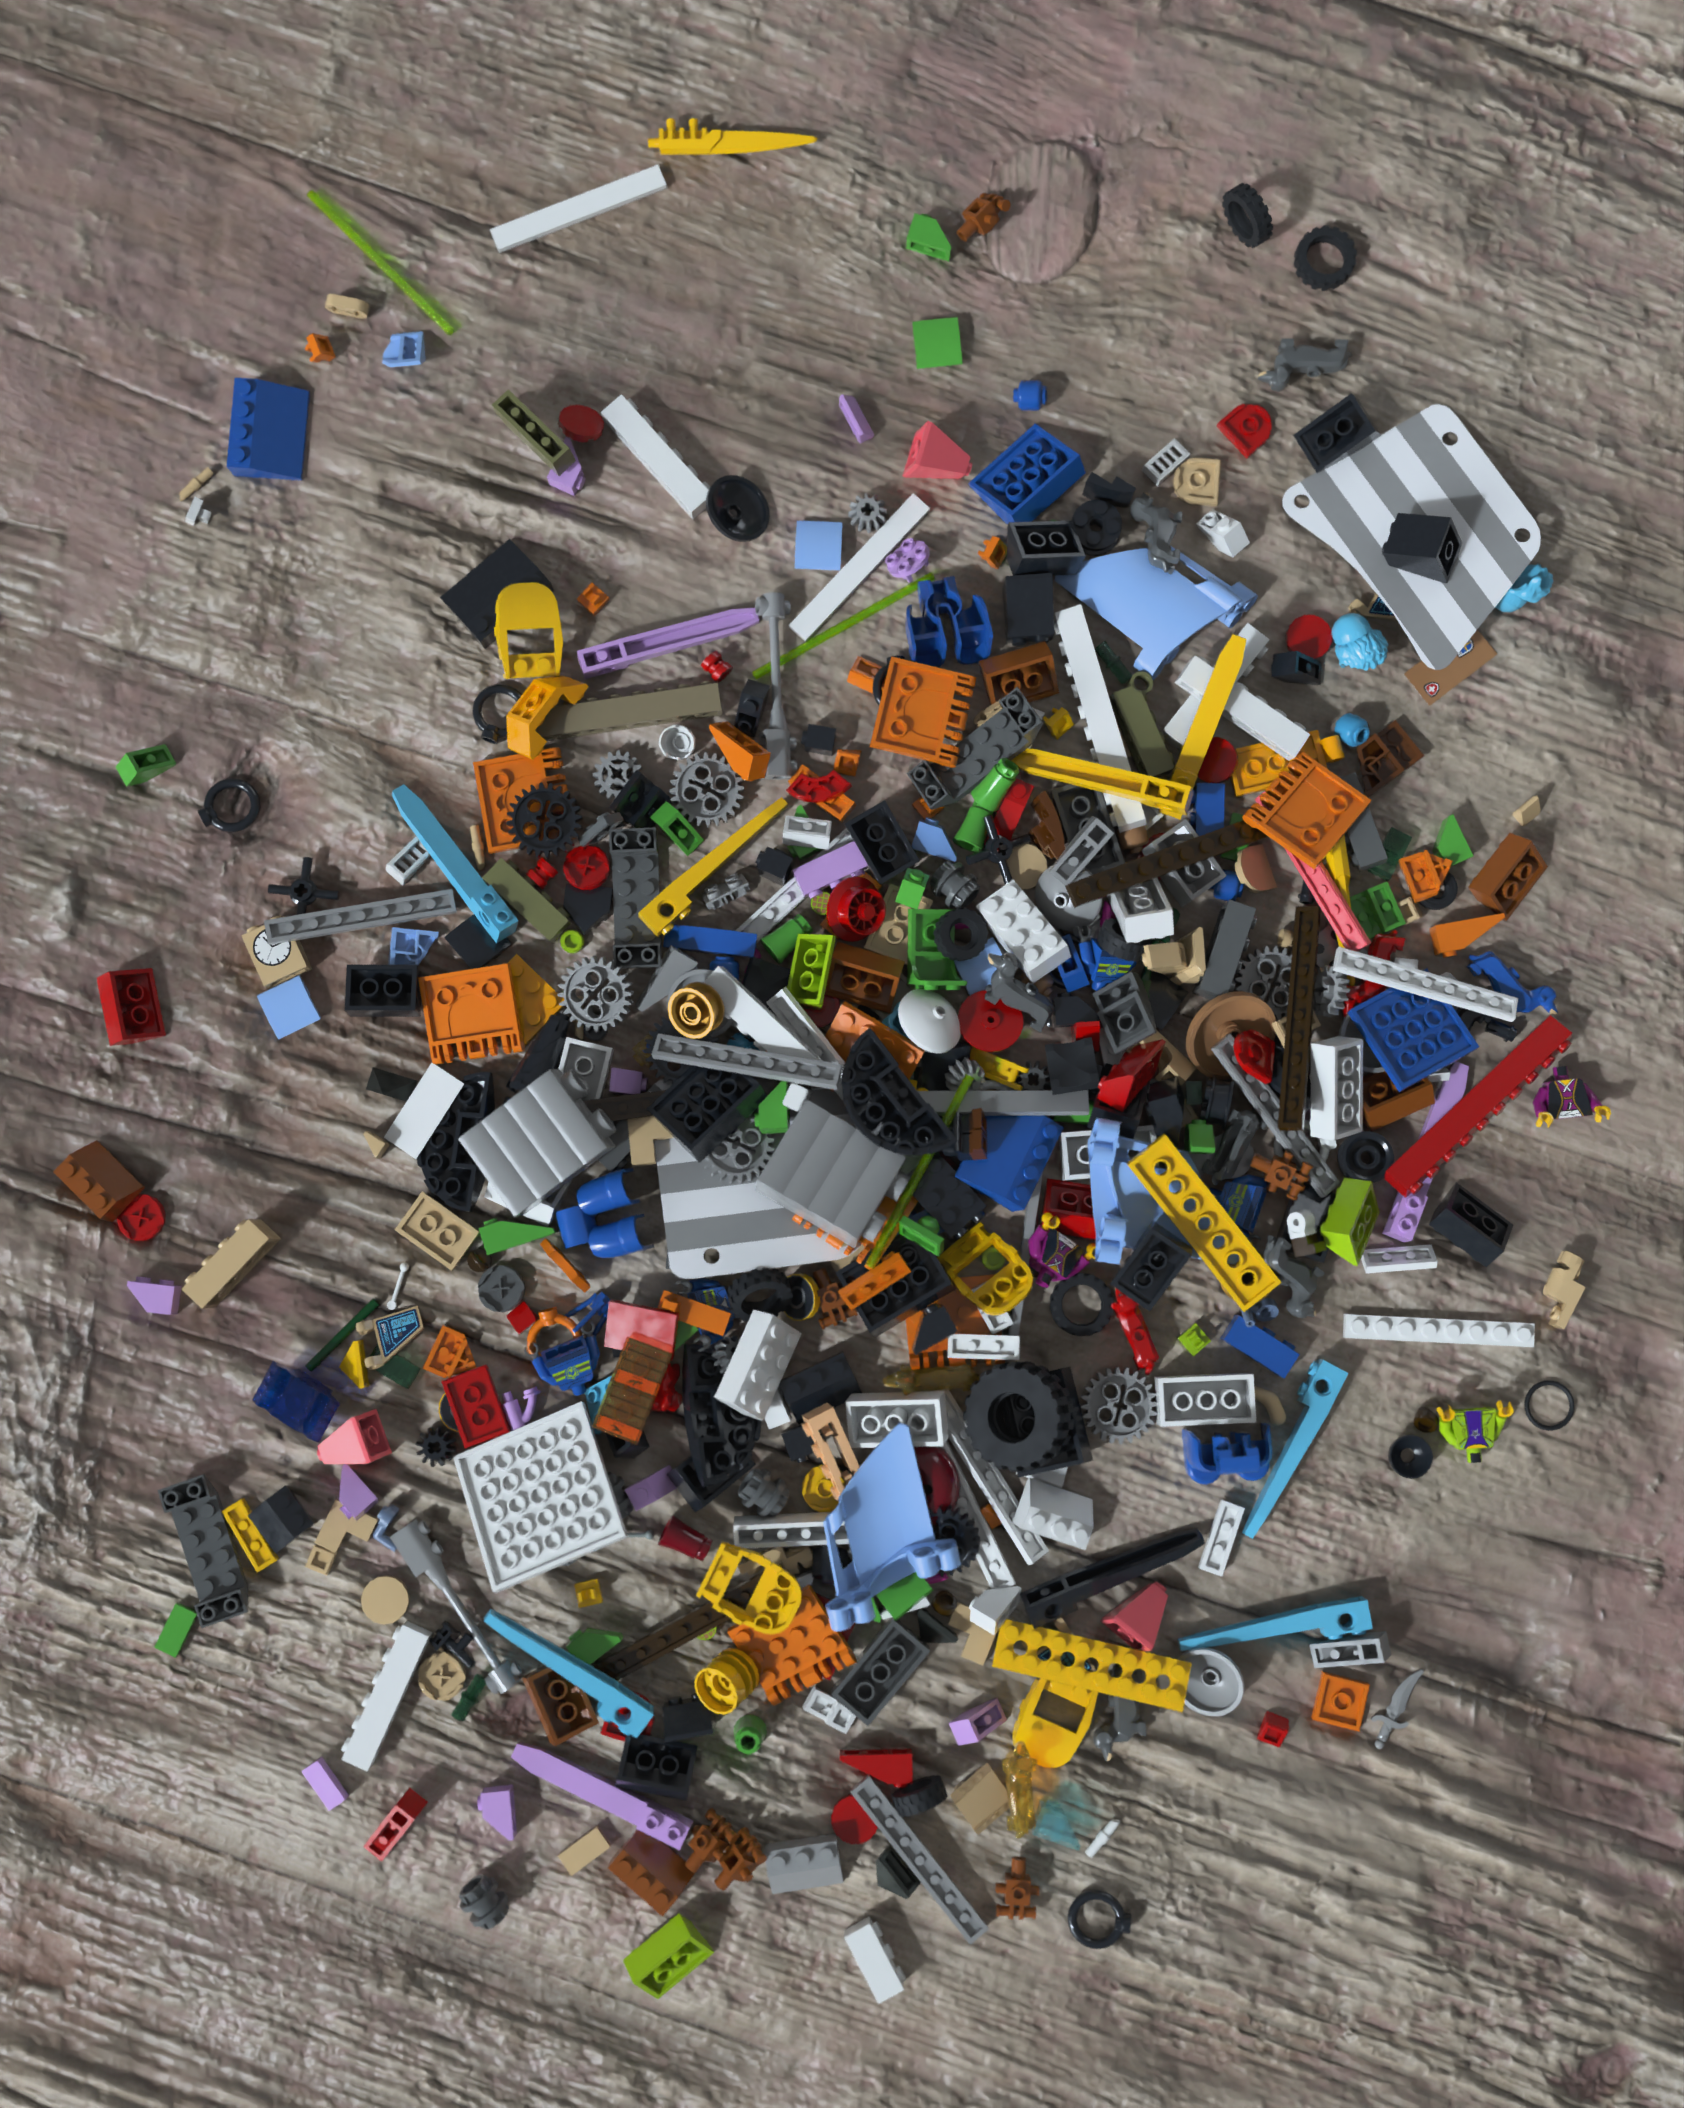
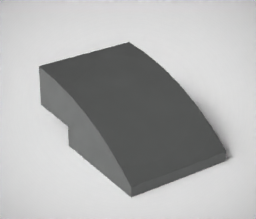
M1131 971L1093 993L1100 1010L1097 1014L1116 1055L1157 1033L1152 1007L1140 974Z

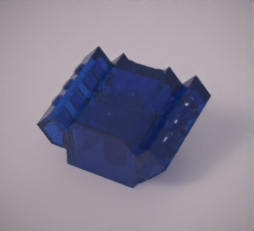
M272 1361L252 1399L257 1406L266 1409L278 1420L303 1433L308 1439L318 1443L340 1405L331 1395L333 1390L302 1370L292 1369L275 1361Z

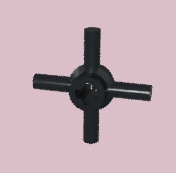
M988 815L983 817L989 835L984 850L966 856V862L968 865L988 858L991 862L999 865L1004 883L1007 884L1013 880L1007 860L1014 848L1030 843V837L1028 834L1008 840L1004 836L998 835L993 817Z
M303 857L301 878L294 881L291 886L268 885V893L290 895L292 901L297 904L296 915L305 914L307 906L311 905L317 898L339 900V891L318 889L316 884L310 880L313 860L310 857ZM308 890L307 893H303V896L300 895V891Z

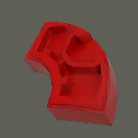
M833 770L828 775L819 778L808 777L801 773L786 791L799 800L819 803L841 796L852 785Z

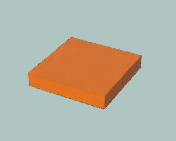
M1322 1671L1311 1718L1319 1722L1360 1732L1370 1684Z

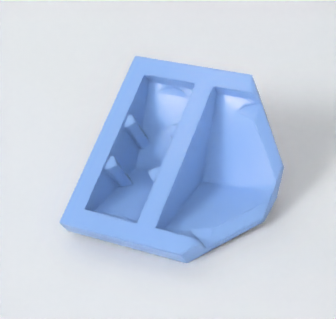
M423 331L392 334L390 337L391 341L383 353L382 363L389 367L421 365L424 363L426 358Z

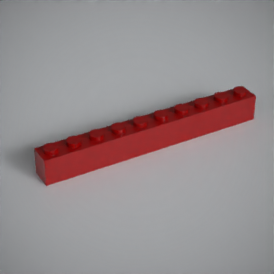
M1550 1015L1385 1172L1384 1179L1405 1198L1411 1193L1415 1195L1423 1187L1424 1184L1422 1182L1427 1177L1433 1178L1439 1172V1166L1444 1161L1446 1163L1450 1162L1457 1154L1456 1150L1461 1145L1463 1147L1467 1146L1473 1139L1472 1135L1477 1130L1481 1132L1490 1122L1489 1118L1494 1114L1498 1116L1505 1109V1103L1510 1098L1515 1100L1523 1091L1521 1088L1526 1083L1532 1084L1539 1076L1538 1072L1542 1068H1549L1555 1061L1554 1057L1559 1052L1563 1054L1571 1046L1572 1032Z

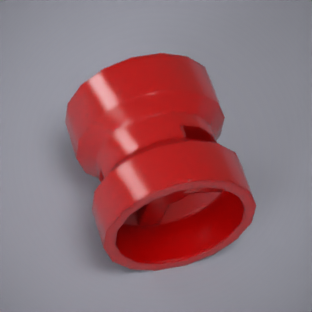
M717 650L709 654L701 663V667L705 672H709L712 675L711 677L716 683L724 680L733 669L729 662H724L722 655Z
M542 857L537 861V866L534 869H529L526 873L542 890L547 886L549 878H554L558 874Z

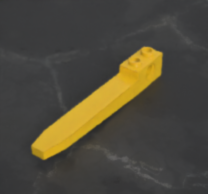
M1232 634L1220 652L1169 781L1188 785L1193 789L1198 772L1242 665L1246 638ZM1158 809V812L1177 819L1182 817V814Z
M1027 748L1011 760L1020 770L1028 774L1139 801L1146 806L1186 816L1194 794L1192 787L1037 749Z
M781 797L667 886L638 913V917L657 937L661 934L664 936L674 928L673 923L678 918L683 920L692 911L690 909L692 901L688 897L770 824L787 807L788 803ZM664 906H669L673 909V914L663 916L660 910Z

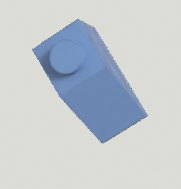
M926 817L925 820L920 819L912 842V848L955 862L958 855L944 827L939 825V821L930 817Z

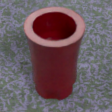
M672 1514L657 1545L670 1548L693 1559L695 1557L703 1562L713 1540L705 1537V1534L688 1526Z

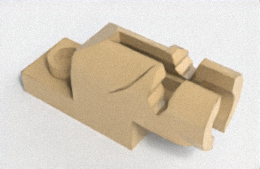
M1562 1251L1559 1255L1557 1263L1562 1268H1552V1272L1543 1289L1545 1296L1559 1303L1558 1306L1555 1305L1549 1315L1551 1319L1548 1323L1559 1329H1565L1586 1288L1575 1282V1279H1579L1585 1261L1568 1251Z
M810 1546L789 1547L787 1552L784 1547H769L759 1552L776 1564L782 1561L786 1570L792 1575L799 1573L798 1562L803 1564L806 1569L812 1566V1549ZM748 1558L740 1561L738 1564L741 1575L745 1573L752 1575L761 1570L760 1564Z

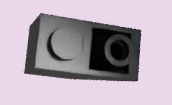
M748 679L741 692L734 726L748 736L754 738L756 736L767 703L770 685Z
M828 1545L814 1548L812 1550V1577L821 1580L823 1584L835 1585ZM837 1547L841 1566L844 1569L852 1560L845 1549Z

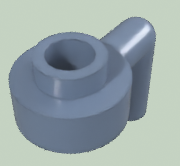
M1264 1298L1256 1302L1245 1312L1242 1310L1241 1312L1246 1326L1252 1327L1255 1325L1252 1313H1255L1256 1318L1260 1321H1270L1278 1315L1279 1309L1275 1300Z
M391 1504L389 1507L385 1505L379 1512L377 1518L380 1520L373 1532V1538L395 1552L397 1550L390 1537L384 1534L400 1511L399 1508Z

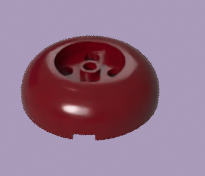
M940 1446L914 1447L923 1486L928 1484L933 1488L932 1493H925L928 1509L931 1508L934 1513H937L939 1506L942 1507V1511H946L949 1504H951L954 1511L959 1499L960 1478L952 1458ZM938 1516L931 1517L932 1525L936 1528L939 1527L938 1523L935 1522Z

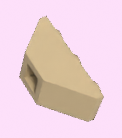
M1173 942L1144 946L1145 953H1142V959L1145 967H1148L1149 970L1168 976L1188 968L1184 944Z

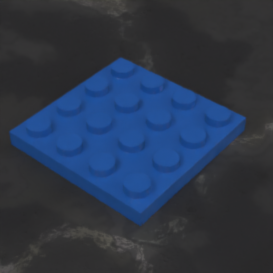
M1392 987L1347 1012L1399 1092L1479 1048V1045L1451 1004Z

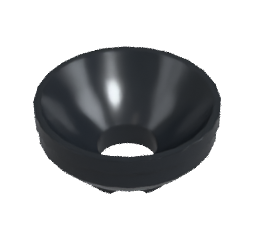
M1403 1435L1391 1444L1388 1459L1391 1467L1397 1474L1405 1478L1414 1479L1423 1476L1431 1468L1433 1453L1430 1445L1423 1438L1416 1435ZM1405 1448H1410L1413 1451L1414 1457L1410 1462H1404L1401 1459V1452Z

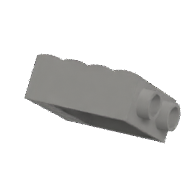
M561 1070L547 1071L458 1139L514 1217L528 1213L616 1147L609 1138V1136L616 1132L614 1124L600 1108L591 1113L581 1097L588 1093V1090L573 1070H569L565 1074Z
M806 1100L757 1179L756 1191L855 1248L861 1237L873 1243L887 1219L886 1216L877 1212L885 1196L897 1202L911 1177L901 1172L906 1157L875 1145L852 1125Z

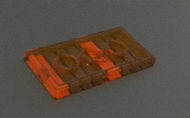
M627 1336L592 1427L638 1444L673 1353Z

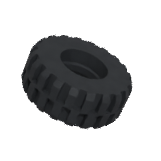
M1015 1361L993 1366L991 1370H986L980 1375V1380L973 1382L970 1387L972 1392L970 1395H966L964 1404L967 1405V1408L963 1412V1420L967 1423L966 1435L971 1437L973 1449L982 1453L981 1458L987 1463L994 1462V1466L1001 1470L1009 1469L1010 1472H1020L1044 1466L1063 1452L1062 1446L1067 1445L1071 1438L1068 1432L1074 1427V1420L1071 1419V1412H1074L1073 1403L1069 1404L1067 1396L1070 1394L1067 1388H1062L1059 1384L1061 1382L1060 1378L1056 1374L1050 1375L1049 1369L1042 1365L1036 1366L1034 1362ZM1014 1393L1021 1394L1028 1399L1035 1413L1033 1431L1024 1439L1012 1435L1004 1425L1002 1418L1004 1402L1009 1395Z

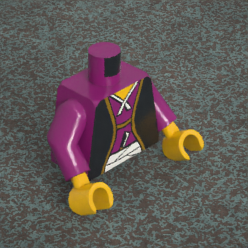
M1567 1066L1553 1067L1554 1081L1542 1083V1087L1538 1089L1532 1102L1536 1117L1538 1118L1536 1121L1537 1127H1541L1543 1121L1547 1123L1549 1128L1555 1119L1590 1116L1595 1113V1121L1601 1122V1115L1606 1116L1607 1120L1610 1119L1611 1115L1610 1108L1602 1105L1594 1092L1586 1083H1583L1581 1078L1569 1080Z
M1050 1213L1043 1214V1225L1037 1227L1028 1241L1029 1265L1039 1272L1036 1284L1044 1288H1048L1051 1281L1056 1282L1071 1278L1090 1263L1091 1258L1095 1259V1254H1092V1251L1095 1249L1096 1244H1089L1086 1249L1087 1253L1083 1254L1084 1249L1055 1230L1060 1224V1219L1054 1216L1052 1221L1049 1222L1052 1218Z

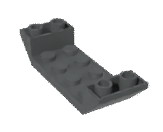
M1018 687L999 701L1003 709L955 745L960 749L959 754L955 755L958 757L955 768L942 766L935 762L931 764L923 760L907 773L931 810L960 801L986 777L1001 758H1007L1011 761L1033 744L1043 722Z
M656 827L609 829L613 878L614 968L622 966V969L661 967L662 934L657 937L638 917V913L660 894L659 852Z
M203 1474L157 1490L164 1512L171 1511L187 1560L200 1601L194 1607L201 1628L249 1612L248 1584L228 1522L222 1513L224 1509L219 1494L206 1475Z

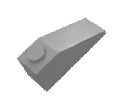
M1092 816L1075 835L1049 872L1065 886L1071 883L1112 837L1114 832L1097 817Z
M670 945L661 960V967H657L635 1004L638 1010L644 1011L667 996L672 985L681 975L698 969L696 959Z
M1387 1631L1351 1635L1309 1644L1314 1668L1384 1663L1391 1656Z

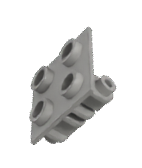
M734 873L726 877L725 882L719 885L715 883L707 886L704 889L705 892L701 893V896L708 910H716L724 905L721 898H724L726 904H728L725 896L730 895L732 901H734L733 892L737 899L746 895L747 891L750 890L749 883L742 873L739 875Z

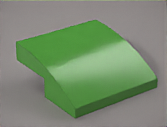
M958 317L912 322L917 369L962 364Z
M1387 881L1350 897L1351 910L1369 939L1374 938L1376 934H1384L1406 924Z
M917 1572L885 1588L876 1596L894 1620L897 1621L931 1593L933 1589L924 1578H919Z

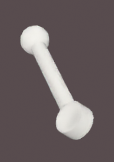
M406 1262L400 1265L401 1272L392 1299L387 1303V1308L390 1310H394L397 1307L396 1299L405 1271L409 1269V1265Z

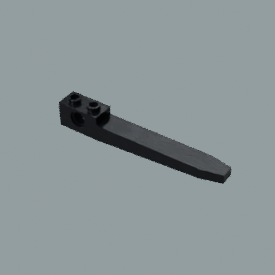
M1198 1528L1176 1532L1068 1572L1019 1594L1025 1611L1035 1629L1077 1611L1076 1603L1188 1555L1204 1545L1205 1541Z

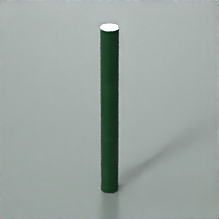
M372 1298L305 1365L306 1368L312 1372L356 1329L358 1322L364 1321L380 1305L378 1301Z

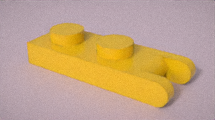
M972 1047L970 1060L974 1059L983 1068L984 1077L1015 1090H1022L1023 1086L1016 1084L1015 1081L1019 1071L1028 1074V1068L990 1052Z

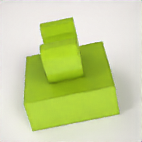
M1193 1323L1177 1337L1192 1356H1195L1211 1342L1196 1323Z

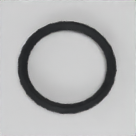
M1552 1380L1541 1381L1533 1385L1528 1391L1524 1402L1525 1412L1530 1422L1546 1431H1554L1566 1426L1571 1420L1575 1409L1574 1399L1570 1391L1563 1384ZM1546 1385L1560 1388L1569 1400L1568 1415L1561 1423L1553 1426H1546L1537 1422L1530 1411L1529 1403L1532 1394L1538 1388Z

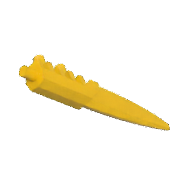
M669 118L666 120V131H664V128H659V138H648V148H660L661 155L734 154L800 146L814 143L818 138L807 135L758 131L711 130L708 133L707 128H702V131H698V119L695 118L689 119V131H684V128H679V131H675V119Z
M1343 836L1322 862L1325 867H1328L1327 871L1351 908L1349 894L1350 869L1345 836ZM1336 934L1338 946L1345 948ZM1347 975L1350 981L1349 984L1354 986L1355 977Z

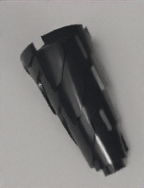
M560 1012L550 1015L546 1024L539 1031L535 1040L532 1041L523 1059L519 1062L508 1080L507 1089L514 1093L517 1090L520 1092L547 1071L559 1069L566 1037L571 1025L567 1015Z

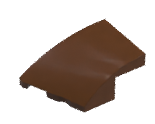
M1396 720L1378 734H1373L1366 742L1357 747L1366 796L1369 798L1425 757Z
M1043 791L1030 804L1041 822L1032 828L1028 835L1044 855L1051 859L1055 857L1057 860L1065 850L1064 836L1053 803L1046 791Z

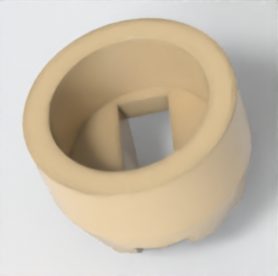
M1281 929L1277 938V946L1291 948L1293 946L1294 932Z

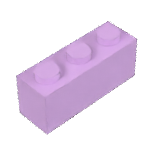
M853 841L793 869L792 874L803 897L809 896L812 899L823 894L822 889L829 886L831 889H834L838 883L850 876L860 877L864 875V870L867 869L868 865Z

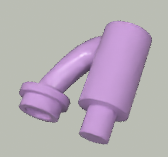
M537 1386L523 1391L525 1395L523 1398H528L524 1413L521 1411L518 1399H513L511 1391L502 1394L505 1403L501 1405L511 1431L525 1426L531 1420L536 1406L537 1394L541 1393L540 1390L538 1391Z

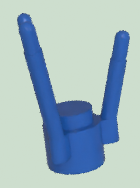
M602 1291L598 1295L594 1293L588 1300L564 1315L570 1318L593 1303L590 1306L592 1310L573 1328L574 1333L583 1327L596 1313L599 1316L603 1314L592 1334L596 1336L607 1319L610 1301Z

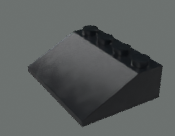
M509 539L444 593L440 599L480 645L486 649L496 640L494 634L496 600L499 593L506 586L514 583L536 582L547 586L552 592L554 588L539 568Z
M693 1065L657 1098L647 1110L700 1163L758 1108L760 1103L767 1097V1094L762 1086L750 1075Z
M901 1234L895 1236L882 1257L891 1251L895 1254L899 1252L911 1272L856 1307L869 1333L875 1338L956 1289L937 1255ZM873 1251L868 1252L861 1264L855 1260L836 1272L844 1287L870 1271L864 1266Z
M1071 1367L1049 1371L1050 1375L1056 1374L1060 1378L1061 1382L1059 1384L1062 1388L1066 1387L1070 1394L1067 1396L1069 1404L1073 1403L1074 1412H1071V1419L1074 1420V1427L1068 1432L1071 1438L1067 1445L1062 1446L1063 1452L1058 1457L1051 1459V1462L1044 1466L1028 1471L1024 1470V1472H1017L1018 1478L1093 1461ZM1018 1393L1009 1395L1002 1409L1006 1428L1017 1438H1027L1035 1425L1034 1409L1023 1395Z

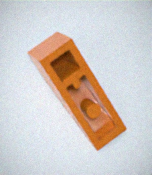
M728 721L709 725L711 733L733 771L746 781L765 778L771 754L769 751Z
M1501 913L1445 923L1429 928L1435 956L1441 954L1443 958L1457 956L1458 951L1467 947L1504 919L1505 914Z

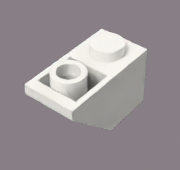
M1214 509L1206 513L1196 523L1201 532L1219 551L1231 557H1234L1250 543L1239 521Z

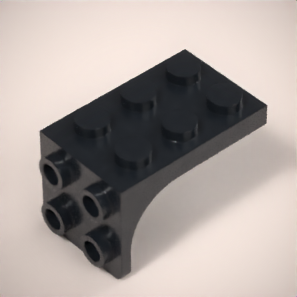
M939 1152L928 1155L907 1174L911 1178L905 1188L930 1216L938 1221L939 1226L946 1233L950 1241L954 1238L958 1241L968 1232L967 1226L973 1222L976 1225L985 1217L986 1213L984 1211L987 1206L966 1183L955 1177L956 1171Z

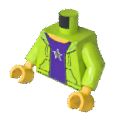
M1497 1401V1411L1492 1407L1452 1409L1448 1404V1409L1444 1410V1412L1441 1407L1437 1408V1412L1440 1415L1439 1431L1454 1448L1466 1450L1468 1463L1482 1462L1481 1448L1493 1447L1494 1442L1497 1441L1505 1425L1507 1417L1513 1414L1514 1409L1511 1402H1508V1405L1503 1407L1502 1401Z

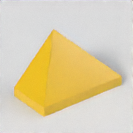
M363 1340L353 1341L339 1366L359 1389L369 1387L368 1371L364 1362L366 1356Z

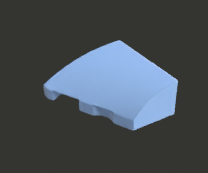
M392 927L388 965H419L435 939H437L439 932Z

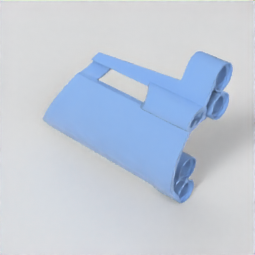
M1147 548L1113 553L1083 561L1076 575H1055L1057 583L1143 648L1133 666L1138 671L1148 673L1153 680L1161 673L1164 665L1169 664L1176 657L1180 649L1179 645L1215 619H1218L1228 628H1232L1239 621L1243 612H1247L1253 606L1258 597L1256 593L1241 582H1237L1232 586L1228 585L1181 552L1179 560L1206 581L1194 584L1175 569L1172 574L1164 573L1163 569L1150 564Z
M1097 1118L1090 1139H1088L1091 1196L1096 1231L1095 1260L1121 1265L1119 1262L1123 1247L1133 1249L1152 1221H1155L1191 1246L1126 1164L1131 1160L1128 1155L1129 1150L1143 1151L1151 1143L1119 1136L1120 1123L1122 1122ZM1178 1150L1200 1178L1199 1172L1189 1153ZM1154 1167L1156 1174H1162L1166 1171L1165 1168ZM1173 1180L1169 1184V1190L1172 1193L1178 1192L1181 1188L1179 1180ZM1192 1198L1187 1199L1183 1205L1186 1211L1193 1210L1196 1202ZM1202 1217L1198 1222L1199 1229H1206L1210 1225L1208 1217ZM1221 1235L1216 1236L1213 1239V1246L1215 1248L1223 1246L1225 1242L1224 1237ZM1192 1249V1256L1190 1258L1201 1259L1196 1251ZM1231 1254L1227 1258V1264L1236 1265L1239 1261L1238 1254Z
M899 1422L859 1467L838 1497L839 1503L837 1507L824 1520L837 1597L826 1604L833 1631H843L850 1628L855 1622L861 1624L875 1619L876 1616L871 1598L904 1577L917 1572L919 1578H928L936 1575L938 1570H953L961 1565L956 1541L954 1539L936 1540L910 1429L908 1425ZM843 1522L853 1557L851 1563L844 1569L841 1566L834 1533Z

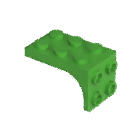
M908 909L907 984H914L915 989L960 990V985H967V981L961 980L958 977L955 962L949 960L950 958L944 957L938 951L937 945L934 942L935 936L933 933L936 928V922L940 920L939 918L952 910ZM955 925L950 932L953 943L955 942Z

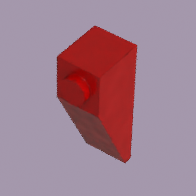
M1016 778L1003 798L994 818L998 835L1011 840L1032 793L1033 785ZM987 835V837H986V839H985V842H984V845H985L986 842L988 841L989 835Z
M911 1748L840 1750V1761L887 1784H893L894 1787L898 1788L913 1784Z
M409 1787L363 1847L382 1862L428 1801Z

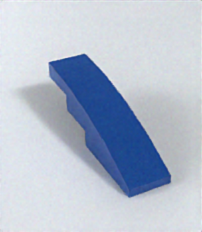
M674 925V928L665 935L663 947L669 948L672 945L679 950L752 958L755 956L758 935L723 929Z

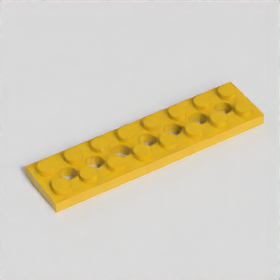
M1165 1134L1161 1135L1126 1163L1243 1312L1282 1283ZM1160 1161L1165 1162L1167 1165L1166 1171L1162 1174H1156L1154 1171L1156 1163ZM1173 1180H1179L1181 1182L1180 1190L1175 1193L1170 1192L1169 1184ZM1190 1198L1194 1199L1196 1202L1195 1208L1191 1211H1186L1183 1206L1184 1202ZM1202 1217L1210 1219V1225L1206 1229H1199L1198 1222ZM1218 1235L1223 1236L1225 1239L1223 1246L1215 1248L1213 1246V1239ZM1231 1254H1238V1263L1234 1266H1229L1227 1258ZM1246 1272L1253 1274V1280L1249 1284H1243L1241 1280Z
M1006 1619L999 1629L992 1667L1183 1712L1192 1663L1042 1627L1034 1629L1033 1625ZM1024 1641L1027 1644V1652L1024 1655H1018L1014 1652L1013 1646L1015 1642ZM1041 1646H1046L1051 1651V1656L1047 1661H1042L1037 1656V1650ZM1064 1652H1070L1074 1655L1075 1661L1073 1665L1067 1667L1062 1664L1061 1655ZM1092 1657L1097 1660L1098 1668L1096 1671L1089 1672L1085 1669L1084 1663L1087 1658ZM1112 1663H1117L1122 1668V1673L1117 1678L1109 1675L1108 1668ZM1142 1669L1145 1672L1146 1678L1143 1683L1138 1684L1132 1679L1134 1670ZM1161 1674L1169 1678L1170 1683L1166 1689H1160L1156 1684V1679Z

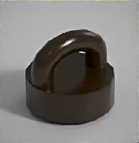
M475 1249L468 1255V1266L475 1272H484L491 1266L492 1257L487 1255L484 1249Z
M1420 1407L1415 1414L1413 1423L1418 1430L1431 1433L1437 1429L1439 1418L1430 1409Z
M939 1591L933 1598L932 1607L940 1615L948 1617L956 1609L957 1599L948 1591Z

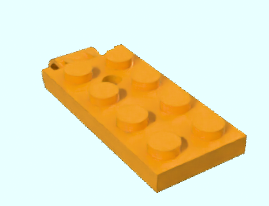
M1319 730L1308 732L1310 736L1300 749V751L1309 755L1325 768H1327L1326 763L1337 762L1345 758L1339 735L1330 736L1320 741ZM1263 743L1236 748L1238 766L1230 777L1235 797L1265 791L1275 778H1279L1281 771H1287L1297 779L1299 778V776L1294 775L1288 769L1287 764L1292 759L1288 761Z

